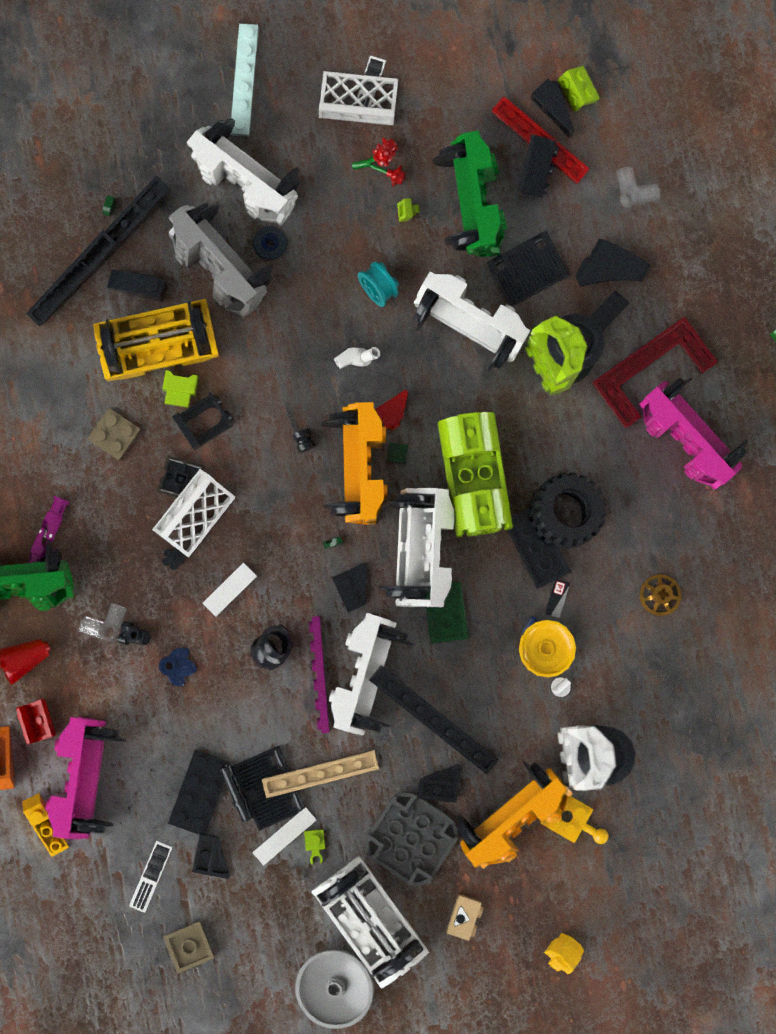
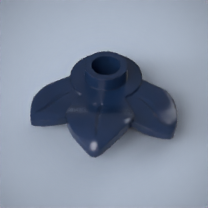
M188 648L174 649L170 656L162 658L159 662L160 672L168 676L170 683L175 686H184V677L190 676L197 671L196 665L187 659L189 654ZM168 662L172 664L170 670L166 669V663Z

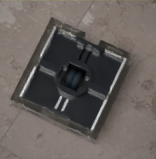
M168 455L163 470L166 473L164 477H161L157 493L177 499L199 469L205 472V465Z

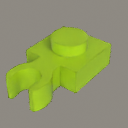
M324 829L304 831L306 851L312 850L310 863L313 864L314 856H318L320 863H322L323 857L320 854V850L325 849Z

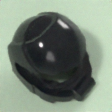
M282 624L268 627L260 637L253 641L250 647V655L259 667L269 669L270 671L282 665L291 654L293 642L289 634L290 631ZM273 634L281 639V653L278 652L275 644L268 639L269 635Z

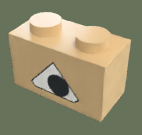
M458 894L446 933L468 941L470 937H474L477 930L475 925L476 918H480L483 912L481 901Z

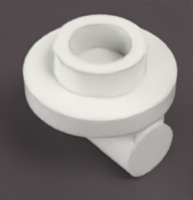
M556 678L551 684V691L558 697L566 696L570 691L571 683L567 678Z

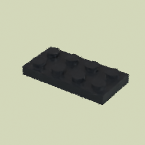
M529 507L511 516L513 528L507 530L536 589H539L571 573V570L560 548L554 547V543L547 544L544 542V536L539 537L537 535V527L533 528L531 524L534 519L529 516V511L532 510V507Z
M194 750L168 824L198 835L200 833L206 834L225 782L219 769L224 765L231 764V762Z

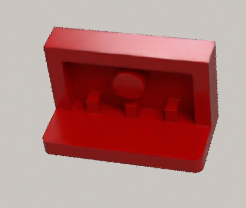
M45 699L16 707L17 717L27 745L56 736Z

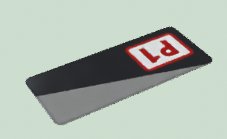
M559 579L555 580L545 612L547 615L560 618L570 585L569 582Z

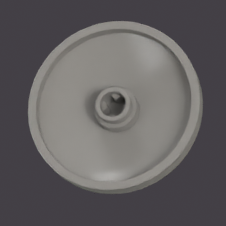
M327 949L312 955L303 964L297 975L295 991L299 1006L309 1019L326 1028L340 1029L357 1023L367 1013L374 997V982L371 973L359 957L345 950Z

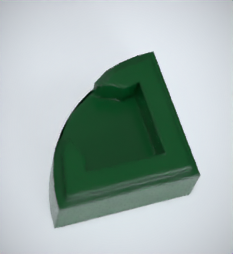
M340 536L323 542L324 549L343 545Z

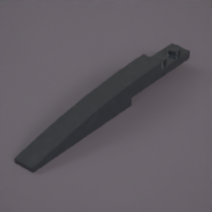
M156 175L105 231L102 230L26 314L41 327L126 242L147 219L146 216L171 189Z

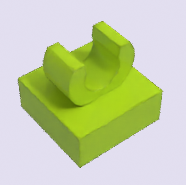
M404 198L397 203L399 222H407L416 213L420 212L419 205H412L411 198Z

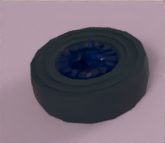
M265 226L259 229L254 236V250L262 259L276 260L286 251V236L277 227ZM273 239L274 247L270 246L267 248L266 240L270 241Z

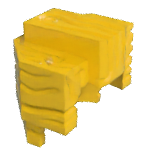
M561 933L558 938L552 940L544 953L551 958L548 964L556 971L563 970L565 973L570 974L582 959L581 956L584 950L581 944L571 936Z

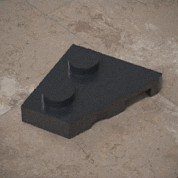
M366 562L332 577L347 612L365 605Z
M455 765L420 778L417 799L456 803L460 765Z
M199 834L192 867L193 873L229 879V872L219 836Z

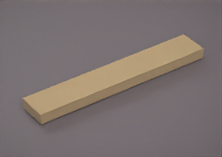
M375 750L264 778L262 783L266 798L374 771L379 769Z

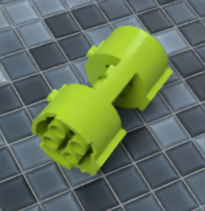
M474 412L438 421L449 498L454 508L455 536L463 537L464 533L467 534V537L501 531L502 527L505 530L512 529L513 523L495 413Z

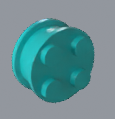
M372 262L368 270L358 273V279L362 288L378 306L384 307L388 299L391 297L396 298L399 295L398 281L393 276H390L382 262Z

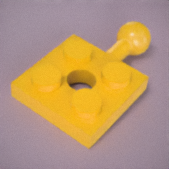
M572 796L569 797L564 810L572 813L571 821L564 822L561 819L554 825L541 822L542 825L575 843L582 830L592 835L594 841L598 844L606 843L609 838L608 832L605 829H595L586 823L594 809Z

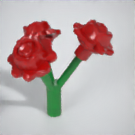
M383 137L382 145L378 144L372 151L374 156L352 163L354 170L370 167L385 173L386 176L391 178L392 187H395L397 184L401 185L406 177V172L402 170V165L393 171L372 164V162L376 161L379 166L384 165L387 167L389 162L393 160L392 156H396L395 151L398 150V147L392 138L386 140Z

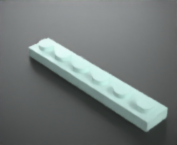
M239 24L231 118L235 120V126L230 134L233 136L249 137L258 25Z

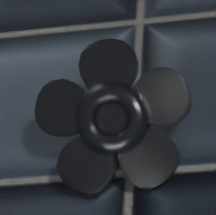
M177 548L173 549V554L170 549H166L164 555L168 558H164L162 563L165 566L170 565L172 570L178 569L177 563L183 564L185 559L183 556H179L181 551Z

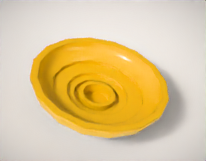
M543 620L535 622L525 630L520 638L519 653L521 661L529 671L537 676L553 677L560 675L570 667L575 658L576 645L574 637L567 627L557 621Z

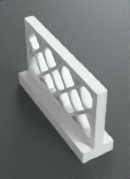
M324 71L319 103V118L394 125L398 79ZM327 78H335L339 83L331 88L326 82ZM348 80H354L357 85L349 90L344 83ZM366 82H372L376 87L368 92L363 85ZM394 84L393 90L389 93H386L382 86ZM342 86L346 93L339 98L334 90ZM361 88L365 95L357 99L353 92ZM379 89L384 96L376 101L371 94ZM330 93L336 98L333 103H324L325 97ZM350 95L355 102L351 105H346L342 100ZM367 97L374 103L370 107H364L361 103ZM387 99L392 106L391 109H383L380 104Z
M199 469L152 530L189 558L235 499V496L210 475ZM210 482L213 483L214 492L206 493L207 486ZM226 494L228 497L224 503H219L218 495ZM214 496V505L206 506V498ZM202 499V507L194 509L196 500ZM214 509L215 514L213 517L207 519L206 510ZM202 511V520L194 521V513ZM190 514V522L182 524V518ZM203 524L202 531L195 534V525ZM190 527L191 535L182 536V528ZM178 529V538L170 539L168 536L171 532ZM191 539V545L187 550H184L183 541Z

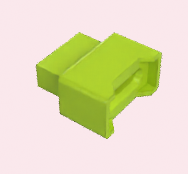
M166 370L162 388L166 392L165 405L189 408L191 396H196L199 377L197 375H192L189 378L175 376L171 371Z

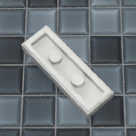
M243 563L203 604L217 617L257 576Z

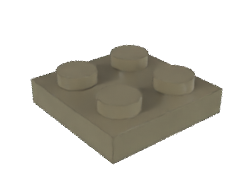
M108 408L88 437V440L120 461L141 429Z
M201 921L163 936L177 973L215 958Z

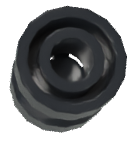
M310 428L292 434L293 439L298 444V453L316 447L314 440L311 439L312 433Z

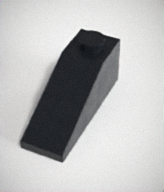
M547 78L532 93L531 100L571 138L574 128L560 86L555 81Z
M116 270L111 271L107 289L161 303L167 287L163 279Z

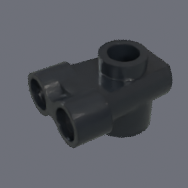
M124 621L122 623L118 643L129 645L130 643L147 645L150 642L151 635L149 631L135 627L134 623Z

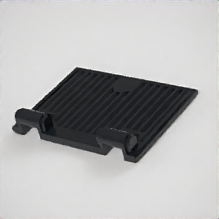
M547 230L487 262L506 301L511 307L570 276ZM544 240L546 246L538 249L536 244ZM504 262L507 267L498 270L497 265Z
M280 746L232 766L241 790L248 799L247 804L259 831L298 814L306 807L299 790L266 798L262 779L290 772ZM273 755H275V758L278 762V764L274 766L270 760V757ZM293 798L297 807L291 808L288 800Z

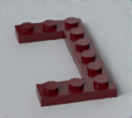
M685 317L592 382V385L625 429L639 420L641 416L623 393L620 386L678 344L701 374L718 363Z

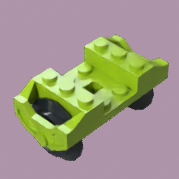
M574 313L561 318L554 316L541 322V324L532 329V336L529 337L530 340H527V346L525 347L528 357H532L535 362L533 367L536 374H540L543 379L541 384L544 391H548L550 395H557L568 390L573 383L579 382L588 376L594 363L598 361L603 353L605 340L602 329L596 321L586 315Z

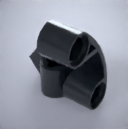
M598 239L590 256L583 260L575 277L580 287L609 281L632 280L643 282L651 266L626 249L604 239Z

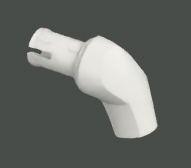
M372 347L368 350L364 348H348L336 356L334 361L340 369L348 365L364 367L370 365L372 360L380 357V350L377 347Z

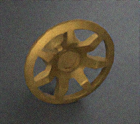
M662 574L649 577L641 586L640 601L645 610L652 615L666 616L678 608L681 601V589L673 578ZM658 578L657 587L648 584L651 580ZM661 578L667 579L672 583L670 585L662 584ZM673 586L676 587L678 596L673 595L671 589ZM645 587L652 592V595L646 598L643 597ZM654 600L653 610L646 605L645 601ZM677 600L675 606L670 609L668 602ZM660 604H663L667 612L659 613L656 610Z

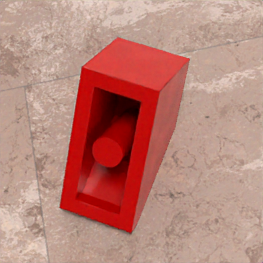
M407 390L402 391L375 409L382 421V426H386V431L389 429L394 431L401 426L400 422L403 420L408 397Z

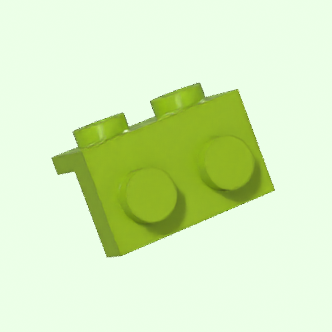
M584 66L567 70L558 78V82L574 112L578 111L582 106L595 103L600 99Z

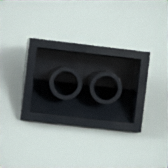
M532 134L518 187L520 193L543 198L544 194H548L550 184L547 183L548 177L553 175L555 165H552L553 158H557L559 146H557L556 141Z

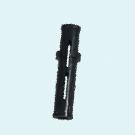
M231 764L222 766L219 770L232 796V804L237 808L241 821L246 822L253 818L247 804L248 799L241 790Z

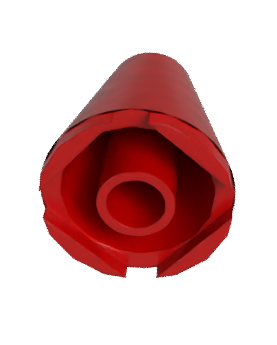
M37 639L0 648V667L3 669L10 685L17 683L49 656L48 652L51 649L46 640Z

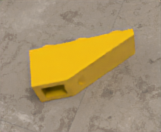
M40 792L22 801L23 813L51 857L68 849L69 846L65 838L53 837L54 830L48 817V811H46V802Z

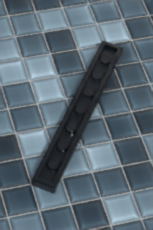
M382 665L369 679L376 687L486 775L499 760Z

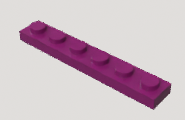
M320 616L312 617V621H309V633H313L314 641H310L311 652H315V660H312V670L317 673V679H313L314 691H318L315 707L316 710H320V718H317V730L321 729V733H330Z

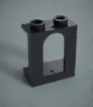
M209 392L207 397L181 414L177 413L172 416L194 451L233 426L230 422L233 418L228 410H222L220 405L223 403L217 394L213 396ZM208 408L218 409L221 413L220 422L195 438L186 422Z

